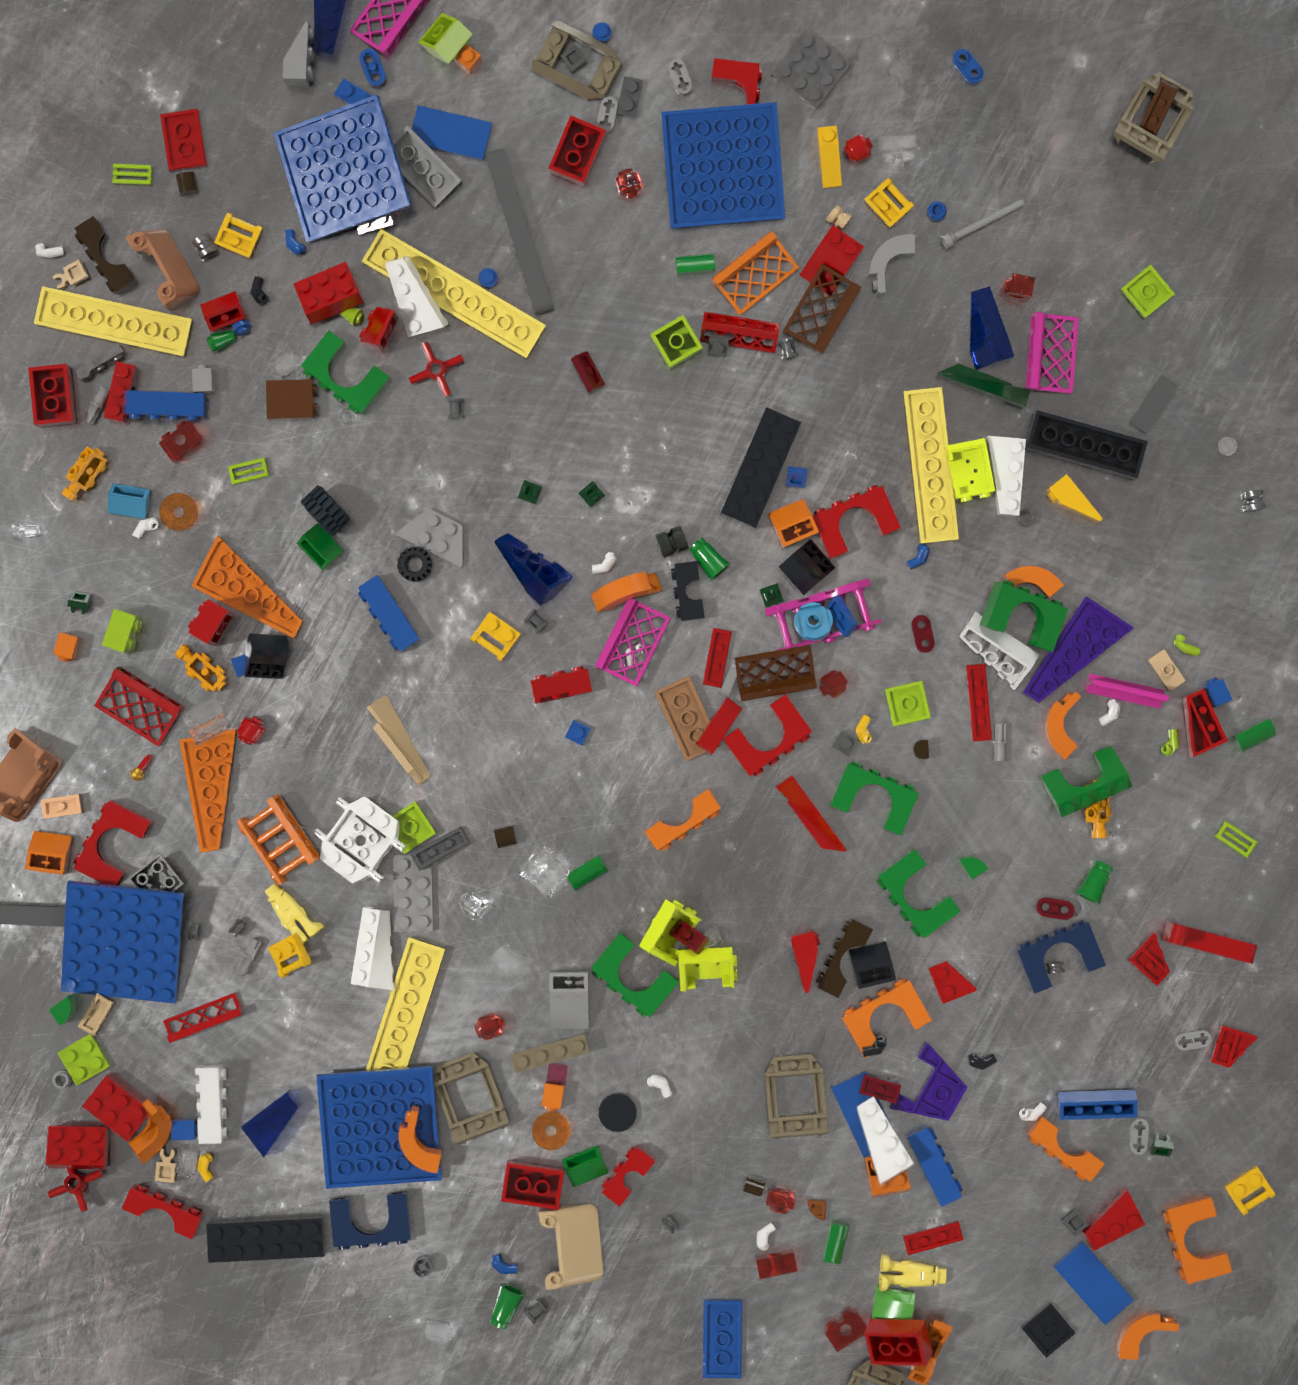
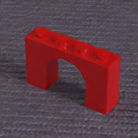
M714 58L711 81L731 83L739 86L746 94L747 104H755V100H759L760 88H757V82L762 80L763 70L759 69V63Z
M876 484L867 488V493L860 495L858 492L849 496L850 500L844 503L842 500L831 504L832 508L828 510L821 508L814 511L815 515L812 517L818 528V535L829 560L848 552L839 530V521L842 514L849 509L861 508L868 511L873 516L882 537L901 528L883 486L878 487Z
M786 694L769 705L784 729L783 739L775 749L770 751L755 749L739 728L723 738V741L749 776L752 774L754 777L758 776L764 771L762 767L766 764L773 765L780 760L778 758L780 754L784 752L787 755L795 749L794 744L798 741L802 744L811 737L809 734L812 730Z
M109 800L108 803L105 802L100 810L102 813L100 819H96L93 823L91 836H87L84 840L82 853H78L75 857L73 869L102 884L119 886L126 872L103 859L99 850L101 837L112 828H121L143 839L153 821L113 800Z

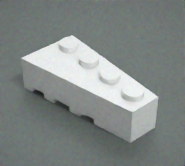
M408 255L385 263L408 337L439 329L449 324L442 315L438 304L435 303L430 295L429 289L423 283L420 274Z
M987 436L985 439L995 486L994 495L998 516L1018 517L1020 514L1026 439Z
M223 1064L199 1065L195 1068V1075H199L196 1083V1092L200 1094V1097L197 1099V1112L200 1113V1117L197 1119L198 1144H220L227 1138V1127H224V1119H227V1108H224V1100L227 1099V1089L224 1088L227 1070L223 1069Z

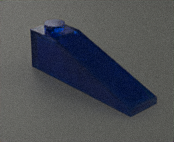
M990 286L971 292L970 355L975 370L1014 358L1012 347Z
M509 533L501 536L494 542L526 592L540 606L552 600L573 578L560 564L555 561L551 563L543 558L544 555L538 552L536 554L529 550L527 544Z

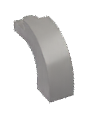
M915 234L895 236L884 242L875 252L869 266L868 277L876 276V279H873V290H876L877 295H885L886 293L885 268L887 264L897 257L914 256Z

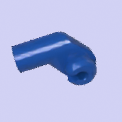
M285 230L287 249L296 255L303 254L306 247L295 240L294 230Z
M925 543L918 545L917 557L907 561L910 570L927 562L930 548Z

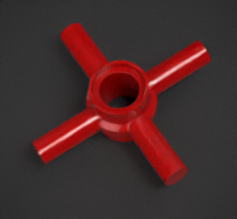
M428 342L421 344L429 362L426 370L409 377L411 384L430 377L433 380H437L444 397L451 395L444 376L448 368L464 362L461 354L443 362L435 358ZM434 365L441 366L442 369L439 374L431 372V368Z
M67 1169L68 1176L64 1180V1185L48 1191V1196L53 1198L67 1191L75 1194L80 1212H85L88 1208L82 1192L85 1191L87 1183L103 1177V1172L100 1169L82 1176L76 1173L75 1169ZM77 1179L78 1186L73 1188V1182Z

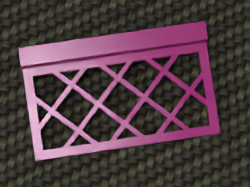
M371 0L349 31L388 59L430 0H391L385 3H381L380 0ZM405 3L404 11L396 13L394 5ZM391 5L393 14L383 16L381 7ZM378 8L380 17L370 19L369 12L371 9ZM393 18L394 25L392 28L385 29L383 20ZM380 21L382 30L371 31L370 23ZM362 24L368 25L367 33L360 34L356 30ZM373 35H383V40L379 46L373 42Z
M1044 312L1031 314L1025 389L1073 393L1079 317L1044 314ZM1045 318L1052 319L1056 324L1051 331L1045 327ZM1065 321H1073V328L1069 333L1061 326ZM1057 328L1065 335L1058 342L1051 334ZM1048 336L1055 344L1049 350L1043 345L1044 339ZM1066 338L1071 343V349L1067 352L1060 345ZM1055 347H1058L1063 354L1057 361L1050 354ZM1046 355L1053 362L1048 369L1042 365V359ZM1064 357L1070 362V366L1066 371L1058 364ZM1054 366L1062 373L1055 380L1048 372ZM1045 374L1052 382L1047 387L1040 386V379ZM1063 376L1068 381V389L1061 388L1057 383Z
M634 599L627 600L595 666L638 687L671 618ZM639 607L646 610L648 618L637 620L636 612ZM656 617L665 619L662 627L654 629L651 619ZM649 620L652 630L642 633L639 623ZM637 625L640 635L629 638L628 628ZM653 633L655 637L654 644L646 646L643 636ZM641 637L644 647L633 651L630 641ZM628 642L631 652L620 655L618 649L620 644ZM645 650L646 660L637 663L634 653ZM632 655L635 665L625 668L622 658ZM620 660L621 670L613 671L609 669L612 661ZM636 667L638 676L633 681L628 678L626 670Z
M1090 673L1088 675L1086 693L1161 709L1162 702H1168L1169 696L1164 695L1165 690Z

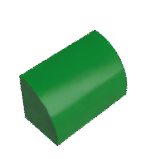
M714 253L675 257L677 276L715 273Z
M318 523L304 533L296 543L322 571L331 565L344 551Z
M1268 718L1233 735L1232 738L1240 753L1276 736V731L1271 719Z
M598 855L565 876L574 890L577 891L609 871Z
M962 856L956 859L969 879L973 880L988 870V867L980 859L971 856Z
M74 994L67 996L48 1010L59 1026L69 1022L75 1016L78 1007L76 996Z
M598 1145L562 1159L565 1172L573 1188L608 1174Z
M835 1221L830 1222L822 1256L823 1262L841 1264L850 1225Z

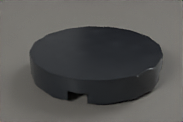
M614 1093L607 1096L601 1102L599 1119L606 1129L613 1132H622L634 1124L637 1109L632 1099L622 1093Z

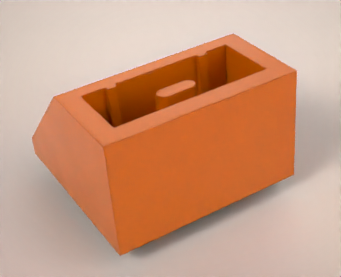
M804 499L768 513L783 549L819 533Z
M34 831L27 851L25 870L61 875L67 874L73 836Z
M865 1158L872 1198L910 1191L907 1171L880 1186L872 1158Z

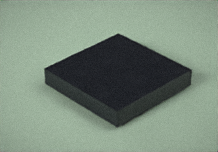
M1051 1303L1021 1326L1023 1331L1046 1358L1075 1334L1074 1330Z

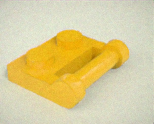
M890 177L864 199L889 228L915 206L912 201L909 202L896 188ZM887 188L904 206L901 210L883 192L884 189Z
M227 212L214 244L250 259L262 234L263 227L247 223ZM230 224L252 232L253 235L250 238L228 227Z
M489 612L470 640L483 646L497 656L496 659L501 662L521 633ZM485 631L503 644L505 647L502 651L480 636L482 632Z
M297 932L268 947L278 968L277 973L281 978H285L290 972L300 967H306L311 963V959ZM298 954L299 959L289 965L286 964V959Z
M1257 1166L1224 1186L1243 1216L1269 1197L1273 1198L1276 1196ZM1263 1186L1265 1189L1263 1193L1246 1204H1242L1240 1200Z

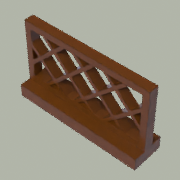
M821 264L783 331L823 354L862 287ZM823 269L831 274V282L821 284L819 276ZM818 279L819 285L814 286ZM844 281L849 284L846 292L837 293L836 282ZM833 283L835 295L824 297L822 286ZM820 287L822 298L811 301L810 291ZM843 295L842 299L839 301L838 296ZM836 297L838 306L835 309L828 310L825 299ZM823 300L826 311L815 314L812 303ZM810 304L813 315L801 317L800 308L802 305ZM797 313H799L800 318L795 319ZM827 313L828 323L818 327L815 316ZM814 317L816 328L805 330L802 320ZM801 321L802 332L794 333L789 330L792 322ZM817 330L819 338L815 345L807 340V332ZM803 333H804L805 339H804L803 337L799 336V334H803Z
M811 645L734 658L741 701L817 688ZM808 652V655L803 660L797 657L799 653ZM781 656L789 657L785 663L778 661ZM768 659L770 662L765 667L759 664L761 660ZM793 660L800 663L795 669L788 666ZM748 662L751 665L745 670L740 667V663ZM774 663L780 666L776 673L770 670ZM803 666L810 669L808 672H799ZM755 667L761 670L757 676L750 673ZM784 670L791 672L790 675L780 676ZM765 673L772 676L769 679H761ZM746 676L753 679L751 682L742 683Z

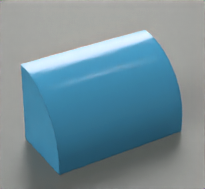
M112 483L108 493V513L146 519L150 489Z

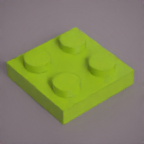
M1151 264L1120 289L1144 319L1175 294Z
M923 681L884 689L893 727L931 718Z
M416 801L393 815L399 821L398 840L406 845L403 854H406L436 834V831Z
M91 1034L57 1053L76 1086L110 1067L100 1046Z

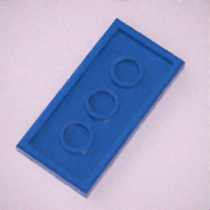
M417 105L412 130L431 149L484 161L492 122Z
M866 1071L832 1086L831 1089L863 1157L870 1155V1151L857 1113V1106L872 1098L859 1094L864 1074L867 1075ZM875 1098L876 1102L878 1103L879 1107L881 1108L882 1112L888 1120V1117L880 1103V1100Z
M1083 1241L1053 1266L1104 1325L1109 1323L1134 1300Z
M704 1300L703 1378H741L742 1300Z

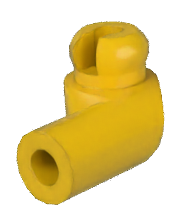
M863 715L858 723L856 733L861 743L868 744L871 742L872 736L869 734L867 727L872 719L866 715Z
M210 1153L202 1154L197 1165V1170L205 1183L214 1178L208 1169L209 1163L213 1161Z

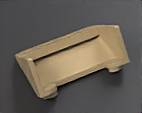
M592 1204L559 1206L558 1210L540 1208L539 1221L541 1225L546 1228H556L560 1270L559 1272H552L547 1275L545 1279L546 1290L599 1280L603 1275V1262L597 1208Z

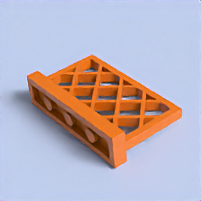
M770 231L710 280L718 287L738 315H741L795 272L799 266L779 242L774 232ZM773 244H776L780 249L779 257L768 256L769 248ZM757 257L765 258L764 269L753 268L754 260ZM768 258L778 259L777 271L767 270ZM781 260L789 261L793 268L788 272L780 271ZM742 269L750 270L749 281L738 280L739 272ZM753 270L764 271L762 283L752 282ZM766 272L777 273L776 281L773 284L765 283ZM727 281H734V293L726 292L722 285ZM738 282L749 283L747 295L737 293ZM751 284L762 285L761 293L758 296L750 295ZM736 296L747 297L746 305L742 309H739L736 305Z

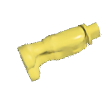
M274 883L264 891L269 897L268 901L279 917L281 925L289 930L291 934L297 932L303 945L309 941V938L296 925V920L300 922L310 938L324 929L320 922H312L307 917L304 908L284 888L281 889L277 883Z
M881 1255V1272L900 1271L903 1274L879 1273L880 1291H887L890 1285H900L908 1288L937 1286V1284L946 1283V1269L910 1260L897 1262L891 1260L888 1255Z

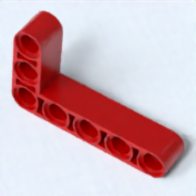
M1167 921L1162 940L1251 964H1253L1258 946Z

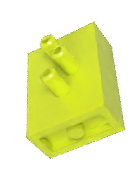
M985 438L947 445L945 449L955 499L967 502L971 501L974 496H980V499L991 497V493L995 492V486Z
M665 899L639 947L676 966L678 950L674 946L677 940L671 937L669 932L679 919H682L693 928L702 919L695 916L697 912L691 908L683 909L684 905L674 900L672 903Z
M705 947L699 955L692 950H678L680 992L686 991V989H696V979L722 978V987H732L734 989V981H738L737 969H733V967L737 966V955H733L732 947Z

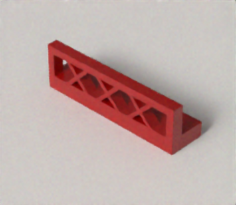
M704 311L700 341L709 342L710 336L705 335V329L714 330L716 335L733 333L735 338L728 340V346L775 353L780 324ZM752 336L754 341L750 343L745 342L743 337ZM771 339L773 340V345H764L761 341Z
M236 993L229 994L163 1020L168 1033L167 1039L169 1043L238 1017L243 1014ZM233 998L236 1009L229 1011L222 1008L225 1000ZM209 1006L219 1009L213 1018L204 1015ZM192 1013L201 1016L195 1025L186 1022ZM174 1020L182 1022L180 1030L173 1033L169 1022Z

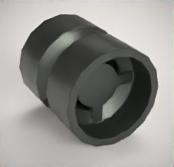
M680 525L670 529L669 533L664 531L655 535L664 558L673 555L675 550L681 552L689 549Z

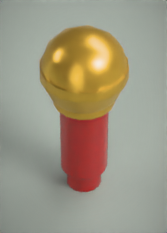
M149 754L143 758L138 767L131 770L130 777L134 781H139L143 778V771L153 758Z

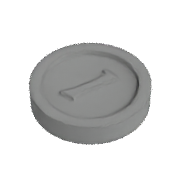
M1224 437L1218 442L1217 448L1220 454L1230 456L1236 452L1237 443L1232 437Z

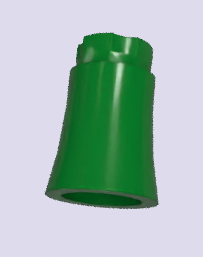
M703 537L696 541L689 549L710 581L716 579L731 565Z
M1096 860L1076 894L1100 905L1113 868Z
M501 1284L490 1323L501 1329L508 1328L518 1306L525 1297V1293L511 1285Z

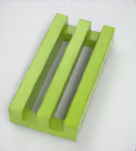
M113 164V184L151 185V165ZM118 169L148 170V173L120 172ZM118 176L147 177V180L117 178Z
M265 457L227 466L232 485L270 476ZM258 463H262L263 465L260 467L233 473L234 469ZM264 470V473L245 477L235 480L234 478L237 476Z
M1224 821L1222 827L1214 836L1245 858H1248L1258 843L1227 821ZM1226 827L1251 842V846L1226 831ZM1222 833L1231 838L1232 840H1234L1235 842H1237L1238 844H1240L1241 846H1243L1244 848H1246L1247 852H1244L1239 847H1237L1236 845L1222 837Z

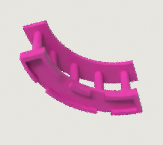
M869 578L764 609L766 616L774 615L778 619L786 647L777 650L809 645L823 640L825 643L836 641V636L842 635L840 631L835 633L830 631V634L821 640H804V642L793 644L784 616L786 615L785 611L793 609V613L797 614L801 606L811 602L819 603L824 607L825 600L836 595H841L846 603V593L853 592V595H856L864 624L858 625L854 631L864 629L865 632L875 629V625L882 623L881 619L871 621L863 594L865 592L864 588L871 586Z

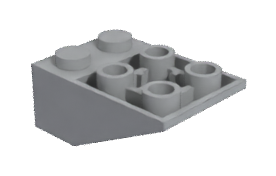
M309 22L304 23L283 59V80L286 86L310 87V82H313L314 72L311 68V63H314L315 57L312 50V44H315V32H313Z
M158 854L119 886L175 892L184 883L162 855Z
M550 971V1029H589L588 971Z

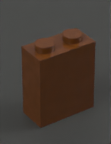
M312 379L266 380L267 419L269 421L315 420V415H318V404L314 403V396L318 395L317 384H314Z

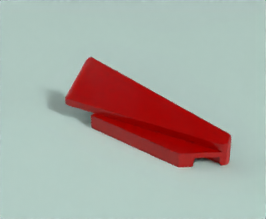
M792 775L776 786L789 800L787 803L821 848L842 852L847 851Z

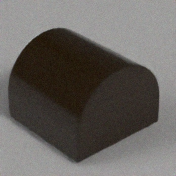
M183 172L175 175L179 195L199 192L194 172Z
M918 740L913 744L912 753L916 758H929L927 740Z
M513 825L494 830L498 848L517 844Z
M747 1176L742 1190L743 1192L760 1197L762 1196L765 1182Z

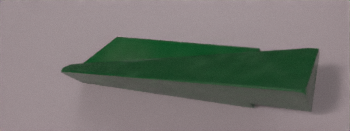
M959 363L938 372L936 375L939 378L1021 408L1026 406L1031 391L1012 386V383Z

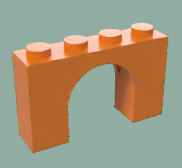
M902 978L894 983L895 987L889 990L884 988L877 992V997L873 999L868 997L860 1002L861 1006L855 1009L852 1006L843 1012L845 1015L841 1017L862 1055V1047L872 1046L876 1040L870 1028V1018L873 1011L880 1005L891 1003L901 1007L915 1030L932 1021L909 979L904 980Z
M1206 1195L1164 1207L1163 1218L1165 1223L1169 1224L1171 1230L1168 1231L1170 1242H1174L1176 1250H1173L1176 1262L1179 1261L1181 1268L1178 1269L1181 1280L1191 1284L1232 1272L1228 1254L1225 1251L1206 1256H1195L1190 1254L1185 1247L1184 1236L1190 1225L1197 1221L1217 1216L1211 1196Z

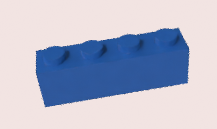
M127 390L124 391V415H129V418L140 419L141 415H148V419H160V416H167L168 420H179V416L186 417V420H198V417L204 416V393Z
M378 575L358 587L360 592L357 594L363 603L368 602L371 607L368 609L374 619H379L381 622L379 627L384 635L389 634L392 639L389 642L395 651L399 649L400 652H403L420 640Z
M1135 1090L1058 1092L1060 1120L1137 1118L1138 1099Z
M926 1125L906 1135L941 1207L961 1198L962 1186L958 1180L954 1181L952 1177L954 1170L950 1163H945L943 1157L946 1154L942 1146L937 1147L934 1140L938 1138L933 1128L929 1129Z

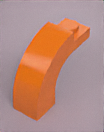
M1036 566L1019 567L1003 576L1007 581L1014 583L1013 587L1023 583L1036 586L1047 596V599L1064 586L1053 573Z
M640 572L604 585L591 594L597 612L613 610L629 599L657 594L662 591V587L656 573L646 574L645 572Z
M1076 691L1072 694L1068 692L1061 700L1064 702L1063 704L1054 701L1048 710L1045 720V734L1048 743L1062 760H1066L1078 747L1064 730L1065 715L1081 698Z
M149 1099L142 1103L149 1116L148 1123L141 1133L128 1141L132 1151L142 1164L150 1160L162 1149L172 1130L170 1116L161 1105H153Z
M412 1106L411 1111L406 1112V1123H400L399 1143L406 1158L416 1167L424 1171L438 1173L442 1150L427 1147L419 1141L415 1131L419 1107Z
M1158 1311L1146 1312L1134 1317L1125 1325L1120 1333L1117 1342V1357L1119 1359L1138 1360L1139 1345L1147 1333L1155 1330L1179 1331V1323L1173 1317L1165 1316L1160 1319Z
M934 1320L933 1323L928 1325L927 1329L933 1353L927 1366H911L908 1376L909 1380L921 1385H927L931 1379L940 1350L952 1331V1326L942 1321Z

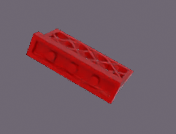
M121 666L116 667L94 706L159 747L184 706ZM114 680L121 683L123 691L113 693L112 684ZM127 692H136L139 701L130 703ZM124 693L126 704L117 706L114 695ZM111 696L113 707L106 708L101 705L105 697ZM149 701L153 703L155 712L146 713L143 703ZM140 704L142 714L133 716L131 705ZM127 707L129 717L124 719L120 717L118 708ZM161 712H167L172 715L169 722L162 724ZM156 714L158 725L149 727L147 716ZM143 717L146 727L139 729L135 726L134 719ZM160 728L161 736L158 740L151 736L150 729Z

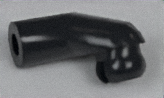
M254 276L250 293L257 303L264 304L268 300L267 294L261 289L264 279Z
M878 1035L872 1046L862 1047L863 1057L880 1055L887 1046L886 1037Z
M993 1053L984 1059L977 1057L976 1054H971L968 1057L969 1065L981 1070L997 1062Z

